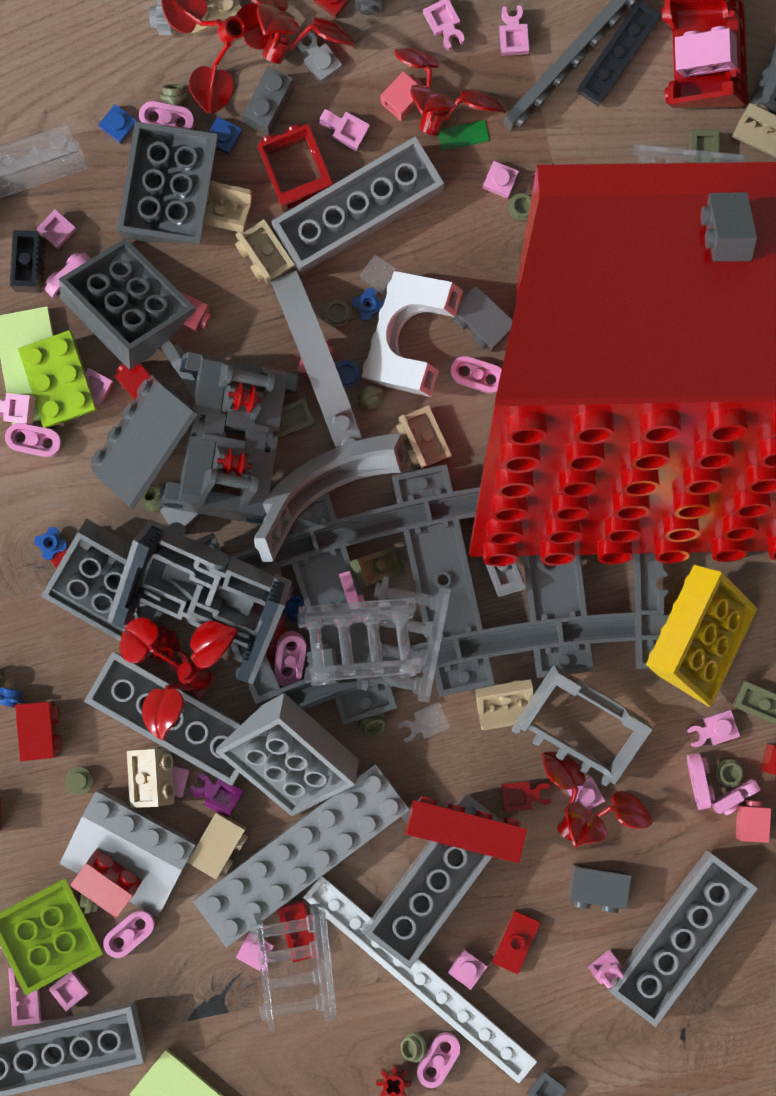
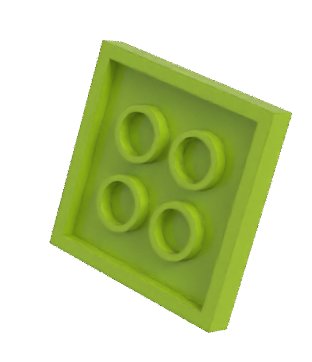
M66 878L0 911V946L25 996L103 954Z

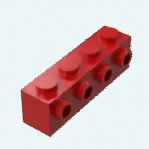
M421 796L420 801H412L405 835L520 863L527 829L520 827V821L504 818L503 823L492 820L493 814L476 811L474 816L464 813L465 807L450 803L448 808L436 806L438 800Z

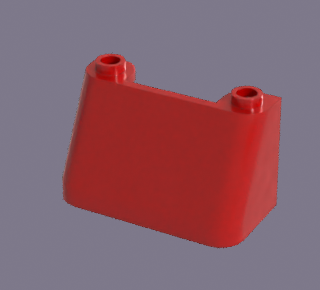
M665 0V6L662 7L661 13L663 22L668 23L672 29L674 80L670 81L668 87H665L664 90L666 103L674 109L739 107L747 105L746 24L743 0ZM717 26L730 28L737 36L738 69L691 77H683L676 71L675 37L684 36V33L689 31L709 32L711 28Z

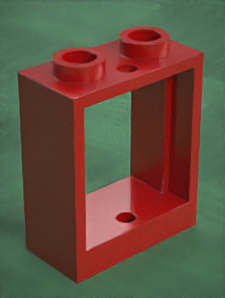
M302 124L293 125L286 130V133L278 136L276 134L268 135L261 139V143L257 144L259 154L283 212L298 206L333 185L309 124L304 126ZM306 140L321 178L283 193L268 155Z

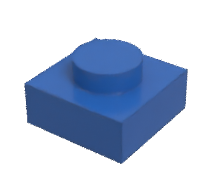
M114 104L98 126L119 144H122L134 129L135 121L137 122V120Z
M217 116L209 133L218 134L216 149L230 156L242 134V129Z

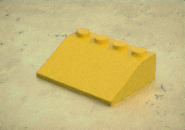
M693 565L690 574L685 579V584L678 599L673 604L669 618L661 629L657 643L649 654L646 665L662 679L706 706L712 707L758 608L722 572Z

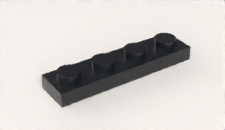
M638 0L578 86L576 92L599 107L656 25L661 14L641 0Z

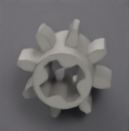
M157 0L156 7H150L151 28H157L159 35H172L173 28L165 19L161 0Z

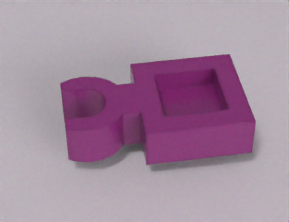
M199 773L197 781L204 784V787L197 788L192 785L190 793L197 798L206 797L205 806L230 818L243 796V790L231 786L218 779L216 784H213L208 776Z

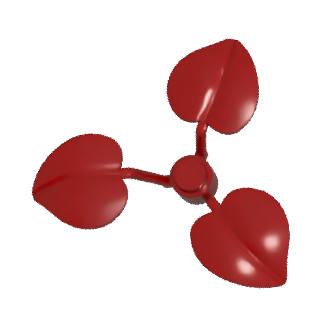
M161 0L165 19L173 29L180 33H191L195 29L196 24L218 27L217 35L224 43V46L215 59L212 69L208 66H200L191 73L189 78V90L194 100L206 113L214 114L227 104L233 92V80L230 73L225 70H217L228 48L242 37L247 46L256 50H263L269 39V34H263L257 17L259 5L247 4L241 7L235 16H230L225 21L220 19L216 21H203L201 18L207 12L206 0Z
M251 0L259 5L257 17L263 34H269V39L262 55L272 63L281 64L287 51H293L295 46L310 31H316L319 36L329 41L345 44L354 49L356 47L352 37L342 26L332 20L315 17L313 23L309 24L290 42L291 36L289 34H298L300 26L293 18L282 14L280 11L288 10L287 1Z
M414 48L394 49V55L402 63L414 68H423L427 73L426 86L412 85L410 89L413 101L420 113L423 114L419 129L422 132L438 136L444 120L449 121L451 114L461 103H466L468 106L479 110L506 113L504 107L493 96L476 89H463L461 91L462 96H459L454 102L448 95L431 88L432 68L439 67V62L433 55Z
M136 618L125 626L119 646L120 654L124 660L133 664L139 663L151 651L177 667L179 680L183 683L166 685L164 691L153 689L143 703V721L147 729L156 738L164 741L168 731L174 726L182 713L184 698L177 689H185L187 691H190L191 687L196 690L204 689L210 681V673L205 668L213 666L224 655L238 633L237 629L216 621H208L201 624L195 630L190 641L191 649L194 651L191 655L193 662L181 664L152 646L160 636L159 628L152 620Z
M544 752L541 754L543 767L550 781L562 789H572L569 804L564 809L566 815L557 825V830L563 838L572 841L574 847L604 841L608 832L601 817L611 811L616 812L618 821L629 828L644 829L652 825L651 816L643 803L633 794L626 791L615 792L611 797L613 805L608 806L597 814L592 813L584 805L575 802L579 791L577 786H582L586 782L584 773L579 771L580 766L568 756H565L563 760L556 757L557 752Z

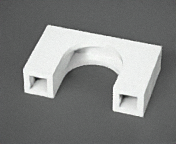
M394 271L392 279L387 285L384 305L379 312L376 332L371 338L368 358L363 364L362 378L375 385L431 397L439 370L429 363L403 358L398 347L399 333L406 321L418 313L431 312L455 317L463 290L453 282Z

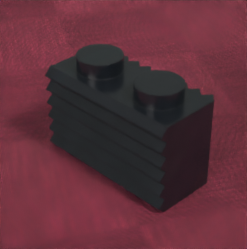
M13 231L10 286L15 292L41 293L43 291L41 289L43 286L41 282L44 280L42 278L44 275L42 271L44 270L43 265L45 263L42 260L45 259L43 254L46 252L43 249L45 248L44 243L46 241L38 231Z

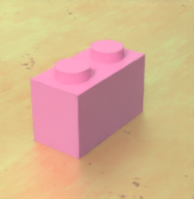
M717 26L711 28L709 32L689 31L685 32L684 36L675 37L676 71L683 77H691L738 69L737 36L730 28Z

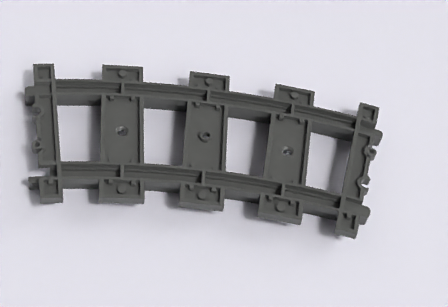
M447 464L393 475L392 481L397 504L338 520L329 493L322 495L303 510L294 521L274 561L263 562L259 550L255 547L229 557V560L231 557H235L263 571L268 564H275L280 568L293 565L317 644L329 643V649H336L340 683L315 687L310 685L312 680L307 678L280 688L265 653L254 683L248 686L255 703L258 704L268 699L272 700L285 693L301 709L305 710L335 699L343 725L397 708L389 681L433 670L439 697L495 685L489 657L533 650L536 677L540 678L546 677L553 665L558 666L569 674L593 672L592 643L635 641L636 669H648L649 667L646 663L649 659V654L654 649L661 634V629L669 618V615H664V597L668 594V590H660L656 584L658 578L667 577L668 574L663 570V563L655 560V553L633 554L634 613L587 615L580 555H575L573 562L565 565H556L554 568H549L546 564L542 563L540 555L522 556L530 622L483 630L459 520L475 517L480 487L453 492ZM404 532L427 642L380 654L367 612H363L364 618L353 621L339 574L350 571L357 596L361 595L356 577L350 565L351 561L346 547ZM215 533L195 540L222 552ZM440 575L448 577V583L444 586L440 585L437 581ZM205 586L202 587L203 589L210 591V588H207ZM334 603L341 605L342 610L339 614L331 612V606ZM232 642L231 647L236 659L242 662L246 647ZM240 667L236 670V677L238 676Z

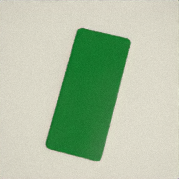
M484 120L443 128L438 135L442 151L489 141Z

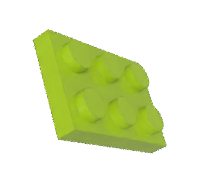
M68 330L18 348L32 394L36 396L35 404L44 428H49L98 410L72 331Z

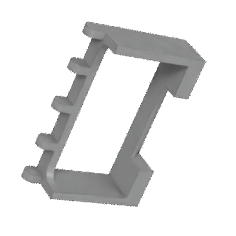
M553 665L513 725L511 731L516 734L520 730L526 731L527 729L537 735L533 740V744L539 746L546 739L560 748L556 754L558 759L563 760L567 753L583 761L579 769L580 772L586 774L590 767L595 768L604 774L600 783L607 786L609 782L614 785L616 784L653 729L648 720L558 666ZM556 685L574 696L579 695L618 718L624 726L633 730L609 767L532 723Z

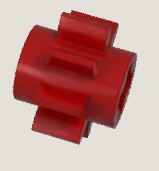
M158 627L160 636L152 646L173 658L174 650H180L179 640L176 638L175 631L170 632L165 627ZM151 651L148 652L149 659L154 657L158 662H166Z
M393 1064L392 1070L389 1071L382 1068L381 1074L383 1079L376 1080L377 1086H383L380 1096H406L404 1087H411V1081L404 1080L407 1070L404 1069L401 1072L396 1070V1064ZM389 1079L392 1081L398 1079L399 1087L394 1085L389 1087Z

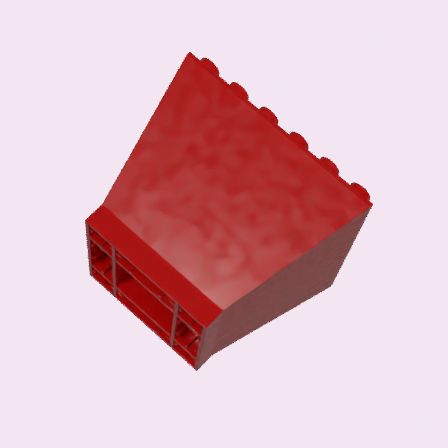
M776 162L537 165L516 284V306L494 403L469 557L483 556V562L486 565L501 567L516 563L518 556L540 555L541 562L546 565H565L573 562L575 555L598 554V561L604 564H621L630 561L633 558L632 554L655 553V560L658 562L677 563L688 559L691 552H712V559L715 561L734 562L745 558L747 551H768L769 558L776 561ZM747 192L757 236L752 260L713 261L711 248H706L705 245L707 227L701 224L702 206H707L709 193Z

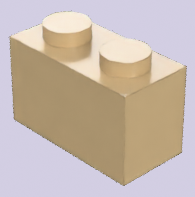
M216 812L187 863L214 879H217L220 873L225 876L234 862L229 859L234 849L240 851L248 838L244 834L247 827L232 818Z

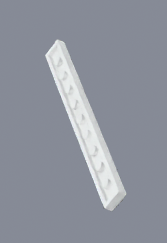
M321 876L304 895L303 898L517 1083H520L537 1063V1060L422 960L418 958L411 969H409L366 936L362 931L372 917L327 878Z

